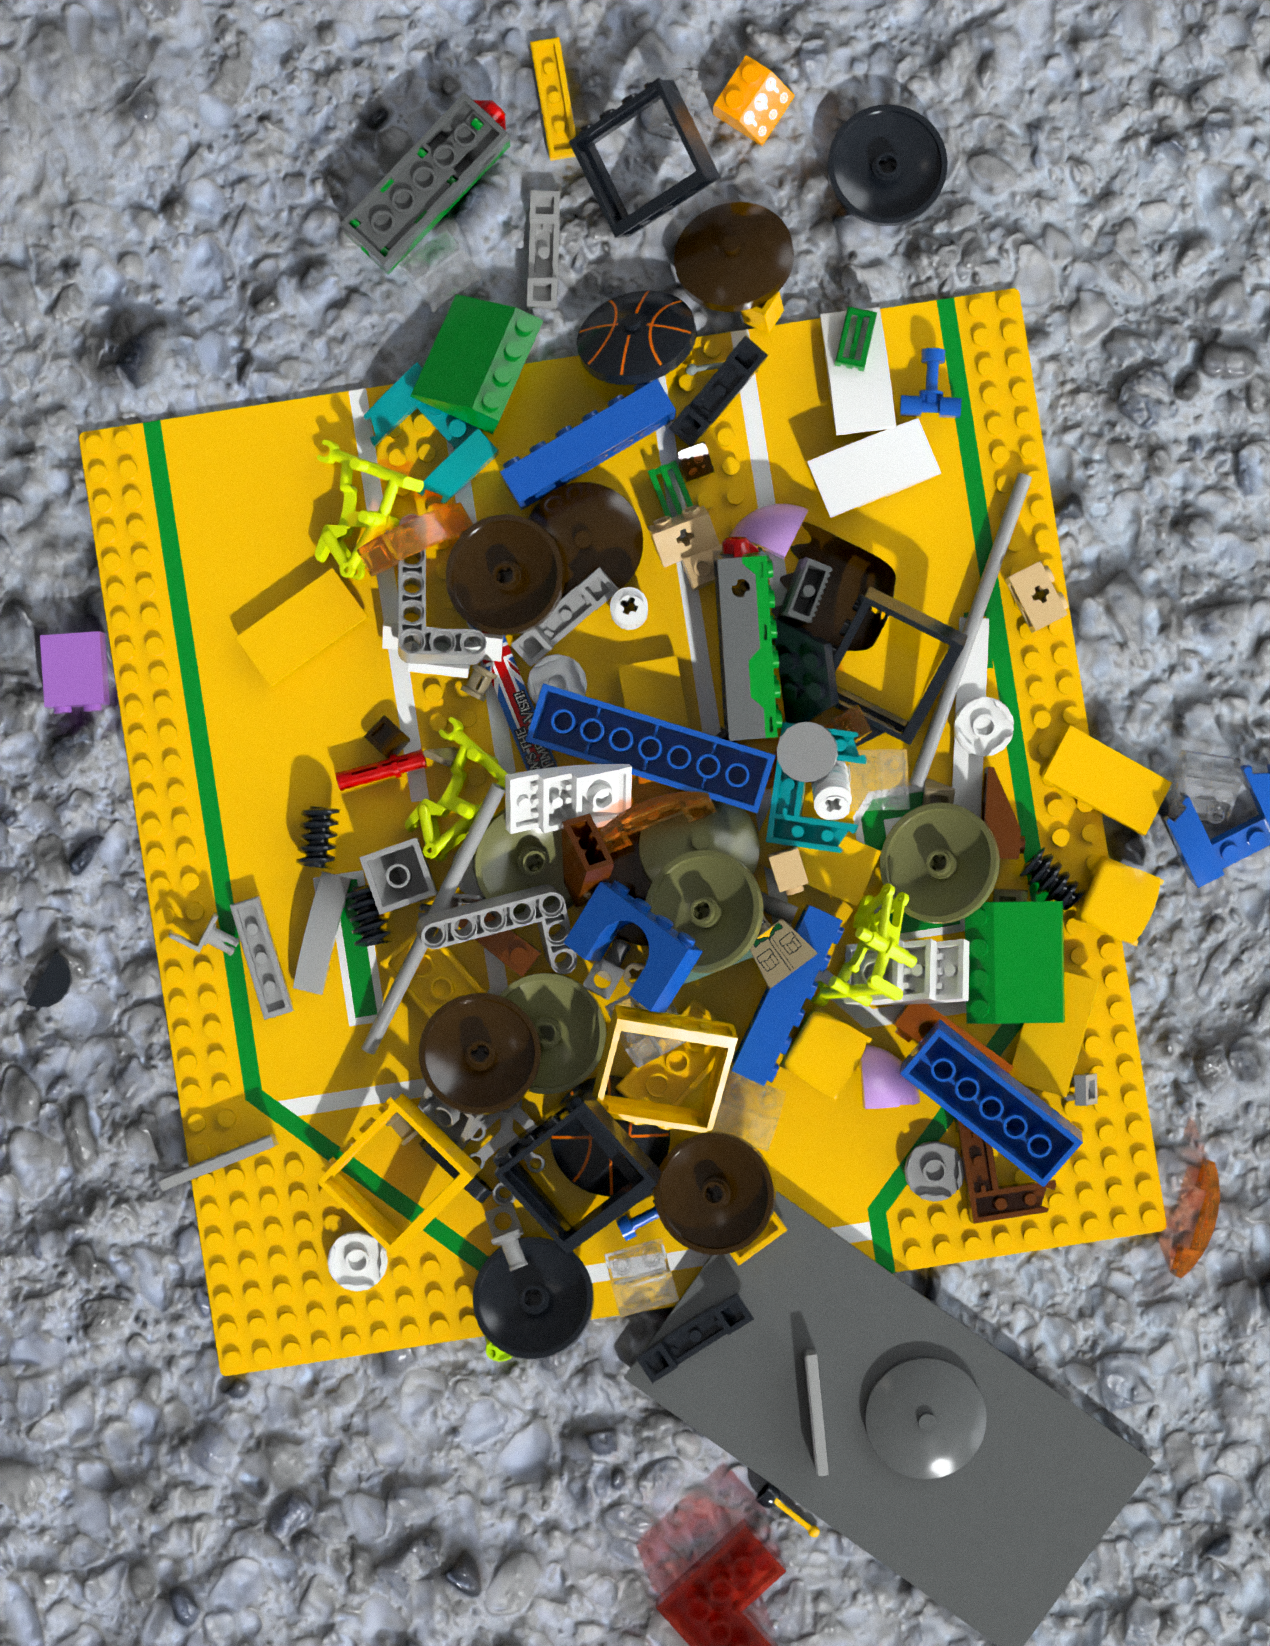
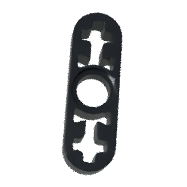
M423 1138L419 1143L423 1150L455 1179L460 1173ZM478 1174L464 1187L480 1203H483L493 1193L491 1187Z

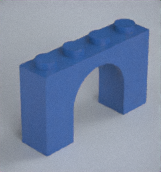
M614 881L613 884L600 882L563 943L584 960L600 962L613 939L622 928L632 923L638 925L647 937L649 956L643 971L628 994L649 1011L665 1013L703 951L694 945L696 940L681 931L678 933L673 929L672 926L674 924L668 918L659 914L656 916L650 911L652 907L640 898L634 899L628 894L630 890L617 881Z

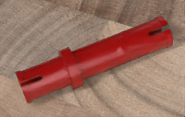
M419 749L418 751L400 756L393 754L390 755L389 759L336 772L338 787L340 791H344L345 789L392 776L399 778L402 777L403 773L427 768L426 757L423 754L424 751Z

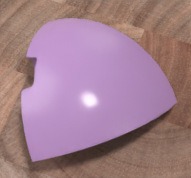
M772 504L761 507L745 516L735 526L729 537H746L756 548L761 547L763 550L784 559L808 509L793 504Z
M866 1045L858 1064L861 1070L863 1108H891L920 1103L918 1088L900 1074L902 1061L889 1051L872 1045Z

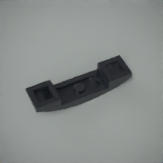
M745 335L693 401L684 408L669 426V429L689 447L694 445L735 399L769 355Z
M736 1293L689 1319L644 1350L636 1359L653 1384L678 1368V1365L724 1335L728 1334L729 1336L754 1320V1317L739 1294Z

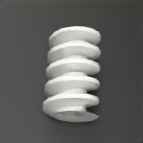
M621 588L611 598V617L621 629L634 630L639 628L646 621L648 615V602L645 595L636 588ZM633 603L635 611L625 614L623 606Z
M837 760L835 767L827 776L818 781L811 782L814 809L821 818L826 820L844 818L849 814L850 804L852 803L848 767L844 761Z

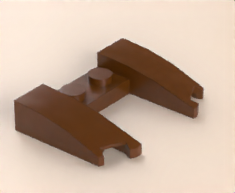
M954 1117L967 1191H965L970 1222L976 1224L1048 1212L1049 1208L1041 1205L1046 1189L1055 1190L1056 1180H1050L1045 1187H1042L1037 1182L998 1186L992 1146Z

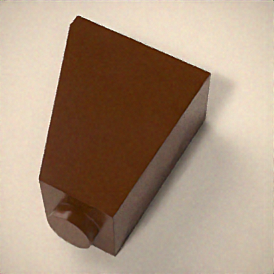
M590 813L561 823L564 884L576 908L588 903L600 882L609 883L614 867L612 857Z

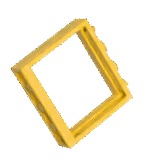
M615 1005L592 1095L617 1120L628 1121L634 1125H656L665 1130L672 1128L682 1129L692 1134H695V1132L712 1133L738 1039L734 1024ZM625 1031L718 1046L702 1109L605 1095L620 1032Z
M404 1093L396 1100L391 1096L378 1109L382 1114L377 1120L371 1116L360 1127L359 1130L363 1134L357 1140L351 1137L339 1149L343 1155L338 1160L332 1157L321 1168L325 1174L317 1181L394 1258L481 1170ZM396 1112L460 1173L402 1233L395 1229L339 1174V1171Z

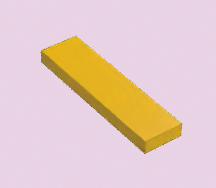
M555 37L531 41L530 46L550 161L576 157L569 143L571 139L576 137L560 38Z

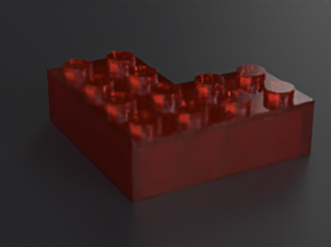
M744 1518L656 1598V1609L689 1646H779L746 1608L786 1572L785 1562Z

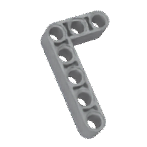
M408 514L402 517L398 527L399 657L404 662L410 664L473 665L479 663L484 658L487 644L486 637L479 630L426 628V525L424 520L416 514ZM408 528H415L419 531V534L409 536L404 531ZM408 556H414L418 558L419 562L408 564L404 559ZM413 584L419 588V591L409 593L404 587ZM407 613H415L419 616V619L415 622H410L404 616ZM412 641L416 642L420 647L417 650L410 651L404 647V644ZM438 642H445L450 648L446 651H439L434 645ZM473 642L478 644L480 649L472 652L467 650L465 645Z
M549 884L428 914L421 917L416 924V932L422 943L427 948L439 949L538 923L544 956L552 969L559 974H568L577 965L576 952L563 943L571 931L565 900L559 891ZM555 896L552 905L543 906V901L546 897ZM518 904H526V908L522 913H513L514 908ZM496 911L497 916L494 920L490 922L484 921V917L488 912ZM468 919V923L463 929H455V924L458 920ZM561 924V928L556 934H549V929L553 925ZM430 927H439L435 936H425L426 931ZM567 952V956L563 961L555 962V958L559 953Z

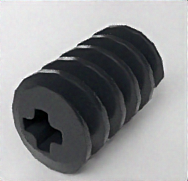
M310 806V809L301 811V815L309 818V821L300 823V827L307 830L308 833L299 835V839L306 842L307 845L298 847L297 850L306 856L296 859V863L308 867L333 869L327 866L326 863L334 861L335 857L328 854L327 851L336 849V845L329 842L328 839L337 837L338 833L329 828L339 824V821L332 818L331 815L339 813L340 809Z
M1043 847L1023 866L1019 876L1024 877L1030 874L1031 878L1028 885L1031 886L1039 883L1036 894L1039 895L1047 892L1048 895L1044 901H1063V910L1066 911L1079 901L1086 893V890L1081 889L1075 892L1078 882L1073 880L1067 883L1070 873L1066 871L1058 874L1062 867L1061 863L1058 862L1050 865L1054 856L1048 854L1042 857L1045 851V847Z
M369 885L354 887L353 891L345 895L346 899L355 900V903L347 907L348 911L357 912V915L350 918V922L360 925L352 930V934L362 936L361 939L354 942V946L367 947L392 942L383 939L391 934V930L381 928L389 919L379 916Z

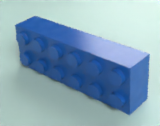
M658 379L652 382L637 384L633 387L635 392L626 397L623 394L616 396L607 403L609 407L600 413L597 410L589 412L581 418L583 423L573 429L571 425L562 428L555 434L556 439L547 444L545 441H541L529 449L530 454L520 459L519 456H516L504 463L503 467L505 469L500 471L502 479L520 510H524L554 489L566 485L675 420L676 409Z
M805 905L794 930L818 954L771 989L767 986L731 1062L730 1070L762 1086H765L767 1081L773 1082L779 1069L776 1063L780 1053L785 1055L789 1049L793 1038L788 1035L793 1025L799 1027L804 1017L803 1003L806 998L812 999L819 983L814 980L819 970L825 972L830 962L831 955L827 953L832 943L838 944L845 928L840 927L843 920L811 905Z
M940 1019L901 1063L900 1074L1042 1187H1045L1083 1143L1082 1131Z

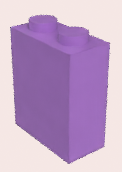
M95 631L40 635L44 707L54 709V714L72 713V707H83L84 712L102 711L101 705H110L105 633Z

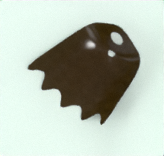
M802 522V526L809 533L811 541L806 544L791 546L792 553L798 560L807 557L830 566L832 571L829 572L828 583H825L826 588L822 589L824 594L820 595L822 599L818 601L820 605L816 606L818 611L814 612L813 622L800 625L787 620L786 623L795 628L802 627L810 631L813 636L821 637L831 642V646L833 643L839 646L843 637L838 634L846 618L852 621L856 612L851 609L859 593L865 595L871 586L893 597L896 575L888 563L874 554L820 527ZM794 572L780 577V582L787 590ZM782 605L771 609V612L777 618L780 617L778 614ZM870 606L847 651H863L874 646L889 615L885 614L884 618L881 619L882 611L877 609V612L874 613L872 606Z

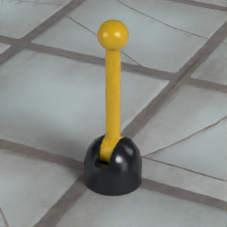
M767 1482L760 1489L755 1501L767 1509L779 1507L807 1529L809 1536L817 1537L820 1530L816 1525L811 1526L781 1502V1492L778 1488Z

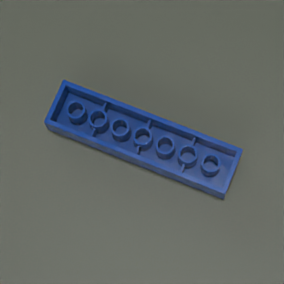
M544 683L525 740L526 742L597 764H630L632 766V775L755 813L759 811L776 756Z

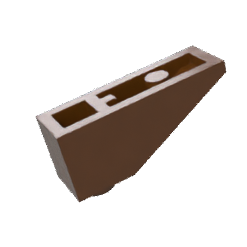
M986 767L984 768L981 819L987 824L996 839L1000 859L1017 860L1019 859V854H1024L1025 836H1020L1021 828L995 768Z
M488 912L484 917V921L490 922L496 916ZM468 919L459 920V927L461 929L467 925ZM512 929L475 939L521 977L526 974L542 953Z

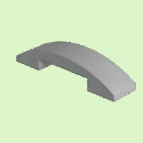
M530 190L527 308L557 309L560 191Z
M600 567L597 568L560 599L553 613L542 624L528 632L522 633L511 646L530 667L533 666L556 643L594 610L601 607L620 589Z
M322 871L304 933L293 988L323 995L342 911L347 900L345 895L349 892L351 878Z

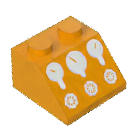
M746 55L714 103L713 115L763 146L795 95L771 70Z

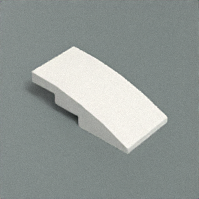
M880 307L863 309L877 312L864 372L858 371V368L855 367L849 369L845 365L835 366L847 311L820 314L824 356L828 374V388L836 436L896 428ZM852 315L843 353V357L849 358L858 318L856 315ZM864 317L855 355L856 360L861 358L870 318Z
M919 418L807 461L830 518L856 507L859 508L882 497H888L941 474Z
M630 764L573 765L535 769L505 775L506 830L513 834L539 828L543 833L560 830L563 821L590 813L597 828L630 821L632 766Z
M932 939L907 942L899 940L898 945L917 958V963L914 967L910 968L903 963L900 964L889 958L883 979L903 991V997L901 1000L894 1001L883 994L871 995L872 1002L870 1005H908L968 1001L969 941L965 939L939 942ZM858 943L846 945L845 963L849 962ZM867 949L859 965V971L852 973L848 981L849 984L867 983V979L871 976L876 962L877 952ZM849 997L844 998V1004L862 1005Z

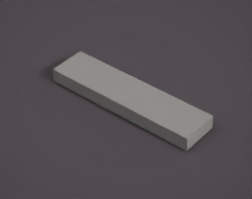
M260 896L231 904L230 908L264 1020L294 1011Z
M272 1133L166 1175L159 1179V1185L162 1191L273 1148L279 1143L275 1134L273 1135Z
M815 1348L805 1349L803 1353L814 1467L816 1475L827 1476L829 1472L817 1353Z

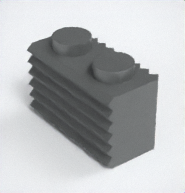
M807 557L799 559L778 616L800 625L812 623V617H815L814 612L818 611L816 606L820 605L818 601L822 599L820 595L824 594L822 589L826 588L825 583H828L827 578L830 577L829 572L832 571V568Z

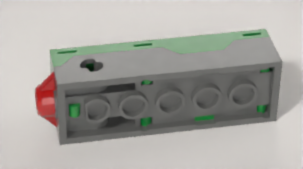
M464 92L340 223L345 235L389 275L511 146L509 134L506 132L504 111L492 100H472Z
M746 537L725 538L722 542V550L713 551L724 729L729 741L778 737L777 728H782V713L779 710L778 704H776L775 698H781L780 682L777 680V676L774 675V668H779V658L775 645H772V638H777L776 620H773V615H770V608H775L774 589H771V585H768V578L773 577V562L761 547L756 548ZM737 580H745L739 584V588H732V586L737 585Z

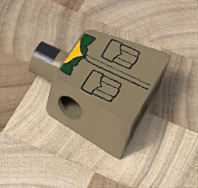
M764 915L757 939L750 948V952L770 989L818 954L782 918L771 925Z

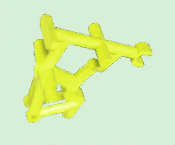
M323 440L322 444L330 448V453L326 457L318 455L317 459L327 464H333L335 461L342 464L339 487L344 492V503L339 524H326L323 527L315 550V557L318 561L325 562L331 552L340 566V574L343 577L361 580L365 576V567L386 530L398 531L400 519L390 516V512L399 487L421 492L424 482L341 451L337 443ZM353 469L388 481L379 510L355 511L358 490L352 485ZM354 527L366 528L351 553L343 539L352 536Z
M452 717L448 720L454 726L453 731L450 734L442 729L439 731L442 738L456 741L460 745L450 768L453 774L451 781L437 803L423 799L405 822V827L409 832L414 831L421 825L425 844L423 854L425 857L433 858L437 861H444L447 858L448 852L465 839L483 803L482 801L480 805H473L457 797L467 777L466 772L463 770L467 759L480 763L498 780L496 784L504 788L505 775L508 774L498 765L496 757L485 753L462 732L464 730L462 722ZM451 811L463 816L444 834L440 835L437 817H447Z
M887 883L875 898L872 895H866L861 899L853 923V927L857 929L855 936L860 939L850 961L843 964L838 976L830 978L828 985L822 981L817 982L819 983L817 988L820 989V992L816 997H812L811 1002L823 1007L828 1003L829 999L849 997L867 1007L872 1002L871 995L883 994L894 1001L902 999L903 991L884 980L883 977L889 958L900 964L903 963L910 968L914 967L917 963V958L898 945L904 907L909 902L908 894L900 892L893 899L895 887ZM882 905L881 910L874 915V910ZM892 912H894V913H893L892 924H891L889 918H890V914H891ZM867 949L877 952L876 962L871 976L867 979V983L849 984L848 981L852 973L859 971V965Z

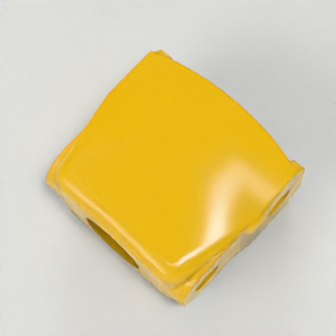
M1101 856L1092 870L1085 887L1086 893L1081 897L1076 908L1074 920L1122 942L1137 946V939L1150 920L1157 902L1160 885L1163 884L1164 880L1140 869Z
M813 1006L794 1036L788 1051L783 1055L779 1066L806 1081L822 1093L837 1100L839 1097L837 1093L853 1075L862 1058L866 1043H870L872 1038Z

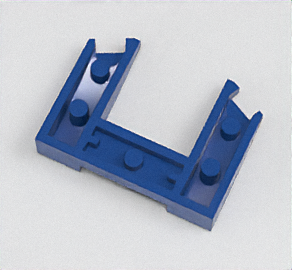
M1267 764L1268 773H1252V766L1250 765L1240 767L1259 815L1209 839L1187 794L1179 800L1186 808L1176 820L1173 821L1168 816L1164 818L1188 878L1197 888L1225 875L1223 872L1224 868L1270 845V764Z

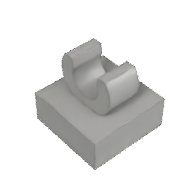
M1097 1073L1074 1075L1071 1084L1075 1087V1093L1068 1094L1064 1099L1067 1101L1075 1100V1105L1077 1106L1098 1104Z

